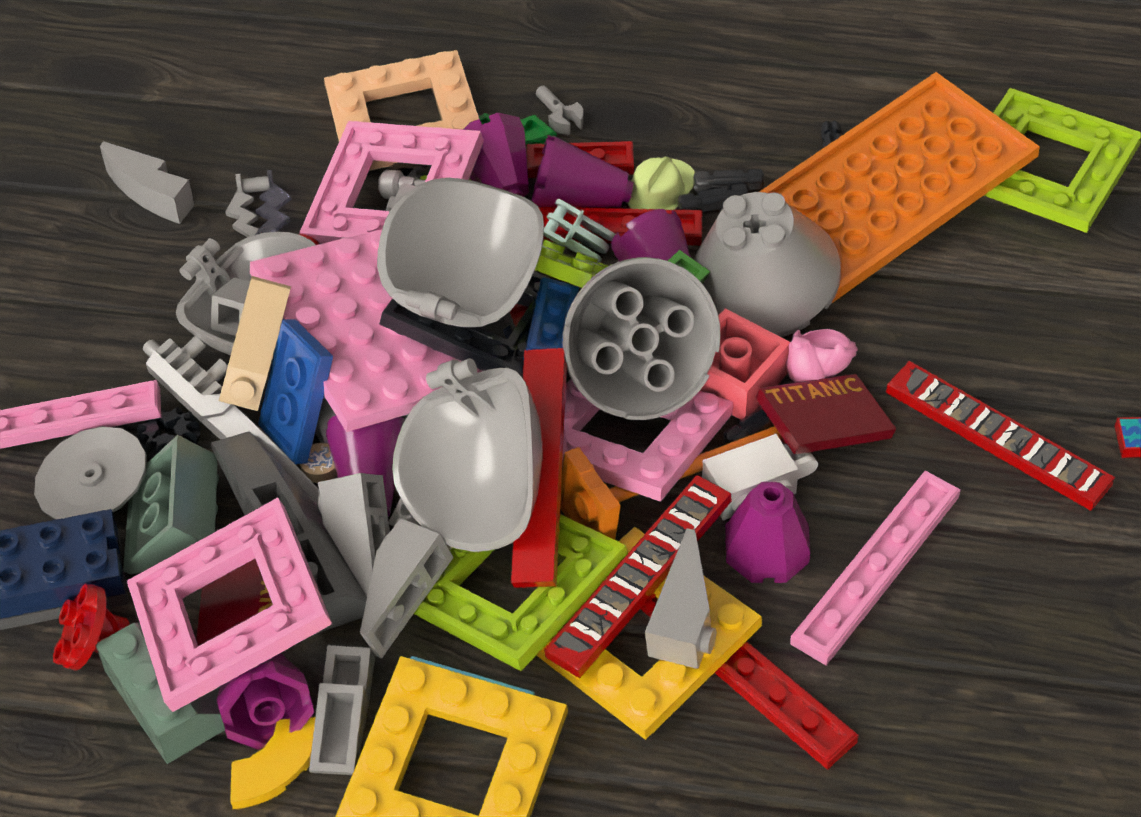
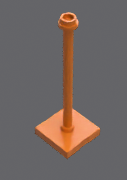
M773 426L699 454L680 479L702 471L704 459L777 434L781 441L785 444L786 442L776 427ZM580 447L566 451L564 453L560 509L567 518L615 540L621 507L619 502L640 494L618 486L608 488Z

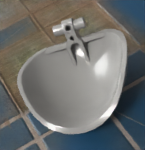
M440 178L427 181L404 194L392 206L385 220L380 235L377 255V269L381 284L390 297L403 307L420 316L444 324L460 327H479L496 322L516 305L534 274L543 243V215L538 206L532 201L520 195L476 181L460 178Z
M261 233L235 243L215 261L213 256L220 250V246L215 240L209 238L202 246H196L187 255V262L179 269L181 275L188 280L196 276V282L177 305L176 316L179 323L208 346L231 355L236 336L211 330L212 294L233 278L251 281V261L315 246V244L311 240L294 233Z
M470 358L461 362L454 359L440 364L437 370L426 375L428 386L431 389H438L424 396L412 408L402 425L393 455L394 485L402 502L414 519L422 527L439 533L446 545L473 552L495 550L509 545L521 536L528 525L535 505L543 461L540 420L532 395L517 371L506 367L477 373V366L473 359Z

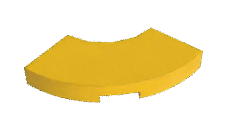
M310 717L301 730L290 733V719L279 720L276 722L274 735L263 749L249 758L232 762V809L255 806L278 796L286 790L285 787L296 779L303 770L306 771L308 769L311 759L315 717Z

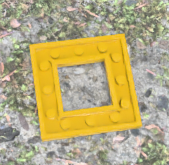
M634 527L618 542L625 544L629 553L645 534ZM704 576L711 627L716 628V640L710 654L704 653L698 669L659 660L641 677L607 650H604L584 675L578 678L545 658L544 649L552 639L536 656L646 740L762 626V616ZM666 579L654 592L657 599L660 596Z
M400 656L336 817H530L568 713L567 705ZM428 714L507 738L479 816L398 791Z

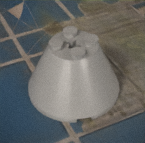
M753 192L727 198L723 203V209L694 257L696 262L710 271L703 285L709 292L718 315L726 308L780 337L793 334L797 330L804 329L810 325V320L823 308L827 309L836 296L841 280L840 258L831 237L818 224L785 202L781 194L774 192Z
M638 257L619 261L593 276L582 287L572 302L563 330V350L566 367L579 392L602 411L630 420L658 418L679 409L689 402L710 376L708 372L715 352H719L720 347L718 313L704 285L686 269L669 261L650 257Z

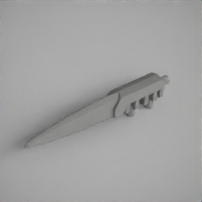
M196 336L182 349L170 338L161 346L153 339L145 343L143 351L150 357L146 362L148 372L192 412L200 422L220 440L250 431L318 505L319 489L235 405L219 401L222 386L218 382L226 375L228 367L223 360L219 359L207 372L202 369L193 359L206 345Z

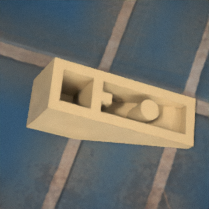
M255 276L251 277L219 397L220 402L258 411L291 286Z

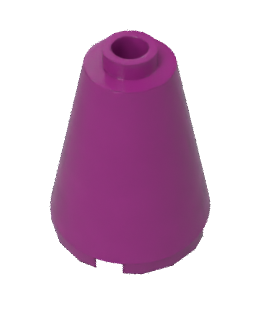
M547 135L542 152L544 156L539 165L532 196L533 203L538 207H557L555 202L557 199H560L573 207L620 208L622 202L629 203L634 182L628 180V172L555 136Z
M656 209L632 219L626 224L628 231L622 237L617 232L611 243L614 255L619 261L638 257L658 258L668 261L679 250L691 258L681 220L673 210L672 214H667L665 209Z
M333 416L327 422L326 438L338 478L359 473L383 475L387 514L389 517L396 488L392 469L393 455L405 419L397 417L346 432L337 416Z

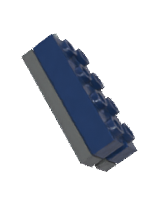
M112 509L0 531V630L58 619L64 602L67 599L74 601L84 584H93L104 589L106 608L129 604L126 577L121 565L124 564L121 537Z

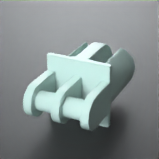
M557 199L555 202L557 208L554 213L547 215L549 221L544 227L543 235L575 253L580 252L598 259V262H601L602 258L598 254L576 242L572 237L591 249L606 254L609 245L579 225L586 227L609 241H612L616 234L583 215V210L580 211L565 201ZM566 212L577 218L573 225L563 219ZM558 226L568 231L565 239L555 233Z

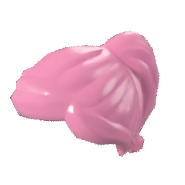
M797 330L793 334L792 341L789 343V354L786 362L787 373L794 383L834 377L848 367L852 358L856 356L858 348L854 342L836 330H815L801 335L800 330Z

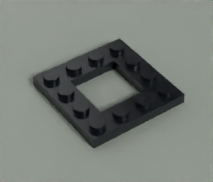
M534 271L526 290L516 303L528 307L508 339L480 327L453 326L420 316L403 307L394 299L390 301L382 312L379 325L457 360L464 361L471 358L474 360L477 368L482 371L507 367L517 371L523 378L524 350L526 348L541 277H549Z

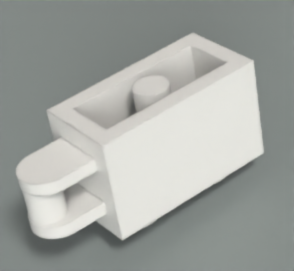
M777 434L704 459L702 478L731 493L732 502L720 515L722 520H726L732 517L749 492L761 482H780L792 491L793 494H796L797 480L813 473L818 467V462L811 452L794 455L787 444L783 445Z

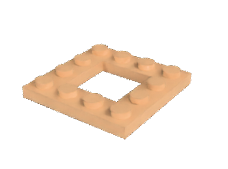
M457 50L439 52L415 59H406L382 66H372L368 69L339 73L335 76L324 78L339 141L348 121L371 123L365 102L430 88L433 90L441 121L424 123L418 126L463 130L470 122L479 119ZM373 160L369 171L389 167L398 162Z

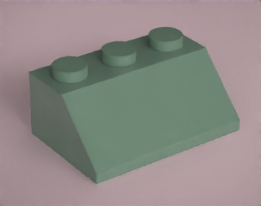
M177 435L146 464V474L140 487L128 500L124 572L128 574L142 573L215 532V516L218 511L216 488L219 475L217 474V458L214 453Z
M134 622L97 643L96 648L105 673L167 764L225 730L217 703L220 686L174 712L164 703L140 623Z

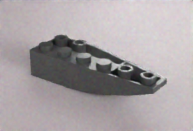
M250 431L211 442L213 452L244 515L253 512L276 498H279L284 505L332 622V625L317 633L363 618L367 596L323 525L322 514L318 505Z

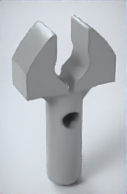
M540 86L536 90V96L553 113L548 115L549 127L560 134L570 135V123L567 120H571L582 130L584 113L583 107L578 102L565 106L546 86Z

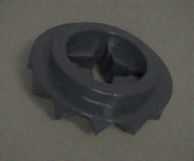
M178 406L172 411H166L161 407V418L146 420L144 423L137 425V438L146 456L151 459L175 438L167 433L161 435L160 429L165 428L170 431L174 428L176 436L179 435L195 444L200 439L199 423L195 420L192 412L183 413Z

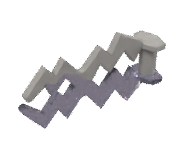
M267 170L268 176L241 179L240 174H236L238 190L226 210V216L238 219L232 225L233 229L246 237L261 233L277 232L290 222V217L281 213L278 209L291 201V196L274 184L272 170ZM266 191L260 195V200L266 203L256 209V214L269 221L258 229L250 226L258 220L257 215L244 209L254 201V198L245 193Z

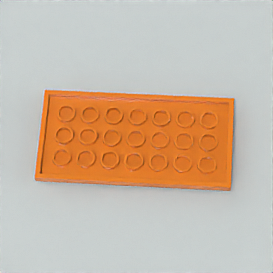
M935 72L759 192L781 194L785 202L818 224L831 237L837 248L841 265V280L836 296L832 301L833 303L1036 159L1039 155L1040 146Z

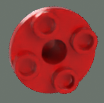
M84 584L74 601L67 599L64 602L59 615V623L64 625L61 639L57 642L54 649L53 662L62 665L64 668L79 670L87 663L93 652L98 653L96 648L98 642L130 625L127 618L114 615L106 608V594L102 587Z

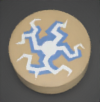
M327 443L312 444L308 463L300 464L301 471L314 483L334 479L337 476L329 445Z

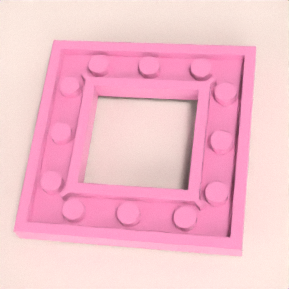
M348 121L299 234L308 235L320 244L383 229L390 211L353 208L373 160L432 165L425 182L440 178L469 180L484 142L481 131Z
M571 379L566 384L563 461L566 451L580 447L603 482L661 502L695 458L730 418L733 401L717 397L712 393L699 391L684 406L661 416L671 421L645 452L641 453L626 448L623 445L580 432L600 409L579 392Z
M279 498L127 580L164 703L172 712L332 625L288 513ZM256 558L273 606L198 646L182 598Z

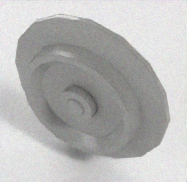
M101 426L80 431L60 442L45 457L35 477L34 495L42 511L55 520L112 509V512H115L122 508L138 491L146 474V453L138 438L122 428Z

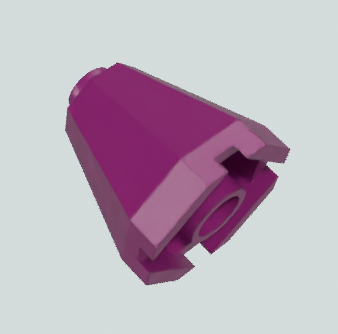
M495 113L489 116L491 122L483 125L480 119L470 122L463 130L481 131L484 139L470 179L524 197L529 192L525 131L520 118Z
M761 482L749 492L725 525L726 563L751 583H763V578H775L774 583H786L810 561L809 526L792 491L780 482Z
M279 653L221 685L217 696V703L227 738L259 750L264 748L274 735L276 722L281 719H290L289 733L301 730L314 713L304 673Z

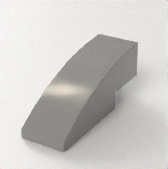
M104 141L100 145L107 173L129 198L154 214L181 224L194 207L189 179L169 174L165 160Z
M327 645L323 683L319 684L309 767L310 773L353 775L360 757L373 679L375 656L371 648Z

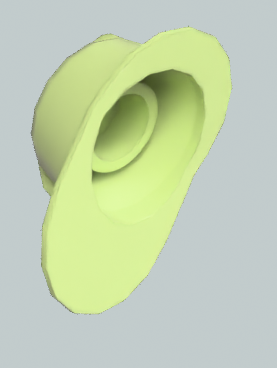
M666 156L643 161L633 174L631 181L634 182L630 201L627 203L630 209L675 210L678 207V197L681 194L689 193L693 189V175L695 171L685 162Z

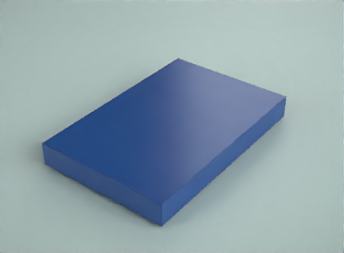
M283 319L258 425L294 464L308 463L324 397V381L328 380L333 355L296 319Z

